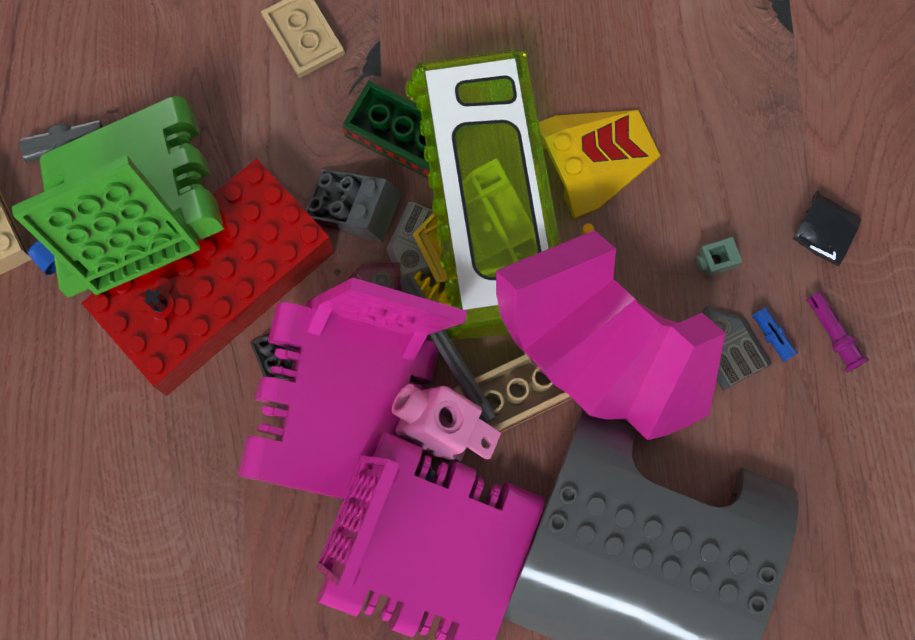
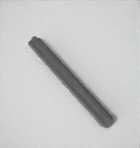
M407 275L400 280V286L405 293L426 299L412 275ZM446 330L430 334L467 399L482 408L479 419L485 423L492 421L495 418V412Z

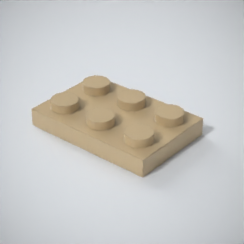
M282 0L261 11L262 17L299 79L345 55L343 47L314 0Z

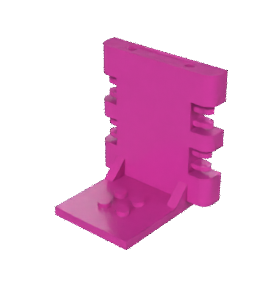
M351 278L306 301L305 306L287 302L277 304L268 343L294 349L295 352L276 349L274 355L279 359L293 361L291 370L281 366L272 367L270 373L289 380L262 377L259 379L255 396L257 401L282 406V409L263 406L261 412L269 417L280 418L278 428L269 424H259L257 429L258 432L276 436V439L247 436L237 476L344 499L361 455L373 457L383 432L398 437L396 427L400 418L392 413V405L398 393L408 384H413L419 389L425 390L424 386L411 383L410 380L423 384L433 382L439 350L434 342L425 340L427 335L465 323L467 311L356 278Z
M383 432L373 457L361 455L316 568L325 575V579L316 601L357 617L363 607L368 591L371 590L365 604L364 613L371 615L376 608L380 594L387 596L386 603L381 612V620L386 622L390 620L388 628L392 631L412 638L419 628V634L425 636L431 628L435 615L441 617V620L436 630V640H495L540 520L545 498L511 483L504 482L502 489L500 485L494 483L489 490L485 503H481L478 500L484 488V479L478 477L475 480L476 469L457 461H452L448 470V464L442 462L437 467L433 481L429 482L425 478L431 467L432 459L427 455L423 457L416 476H414L422 455V447Z

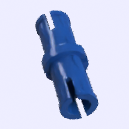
M767 307L752 316L766 335L764 338L766 342L772 344L783 362L798 354V351L795 350L784 334L786 330L783 326L780 327Z

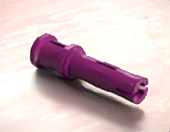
M820 291L806 299L833 341V351L838 352L847 366L845 368L846 372L848 373L868 362L869 358L863 356L855 343L857 339L855 336L848 335L823 295V292Z

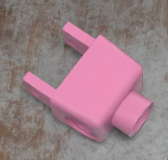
M408 384L398 393L392 405V413L400 418L396 427L398 437L422 447V453L429 457L435 456L461 462L466 449L469 448L484 459H491L501 435L499 431L479 419L482 412L480 406L447 386L421 390L413 384ZM447 417H453L452 424L446 420ZM483 438L486 441L485 448H483L481 445V440Z

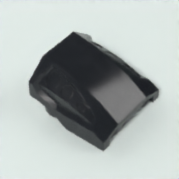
M817 190L812 197V204L806 211L805 218L801 221L800 228L792 239L806 247L814 255L839 266L855 237L862 219L839 204L822 196L820 191Z

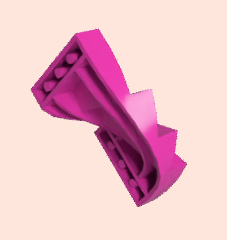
M595 230L496 270V296L500 316L514 342L555 386L569 394L589 416L606 420L626 419L647 440H651L686 428L710 415L726 333L703 313L678 323L661 317L638 302L614 280L616 248Z

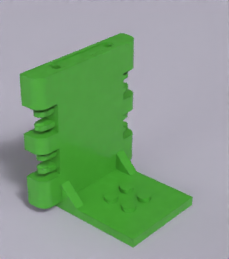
M174 96L53 149L40 157L39 162L45 192L13 205L12 213L54 255L58 286L68 298L87 289H90L95 295L112 289L200 250L199 240L224 230L217 200L210 191L204 189L199 184L202 178L210 175L205 157L198 149L189 144L191 139L199 136L200 133L194 110L183 97Z

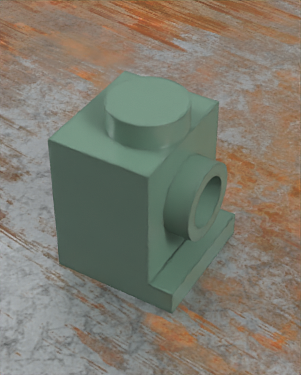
M733 237L702 246L698 251V256L695 258L698 270L700 272L705 271L707 277L729 270H736L742 263ZM712 258H717L719 264L715 265Z

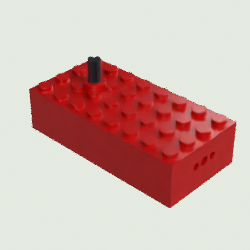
M257 158L212 194L217 200L224 230L199 240L200 250L98 295L92 293L81 303L152 386L166 396L335 253L330 237Z

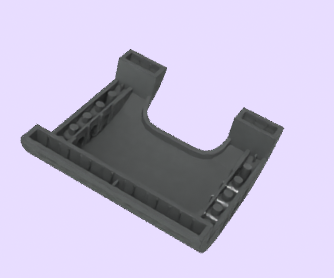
M582 408L573 430L572 440L503 619L554 640H761L794 540L799 508L796 489L747 469L740 468L731 494L736 496L735 501L725 507L704 504L652 483L640 474L632 458V446L636 429L629 422L621 419L606 420L589 416Z

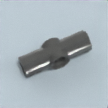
M100 120L73 127L68 124L55 125L48 130V133L20 139V151L26 163L38 161L43 154L103 128Z

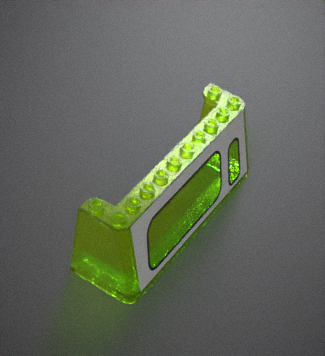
M511 49L419 62L417 67L413 69L410 79L406 82V95L410 97L412 102H416L417 109L421 110L422 115L420 131L426 140L424 156L425 161L429 162L430 166L428 182L429 187L433 188L434 192L432 208L434 215H437L439 224L437 226V239L441 242L443 250L441 266L443 269H446L445 292L450 297L452 307L467 311L465 323L445 330L451 340L510 335L500 316L496 296V270L560 244L526 53L522 49Z

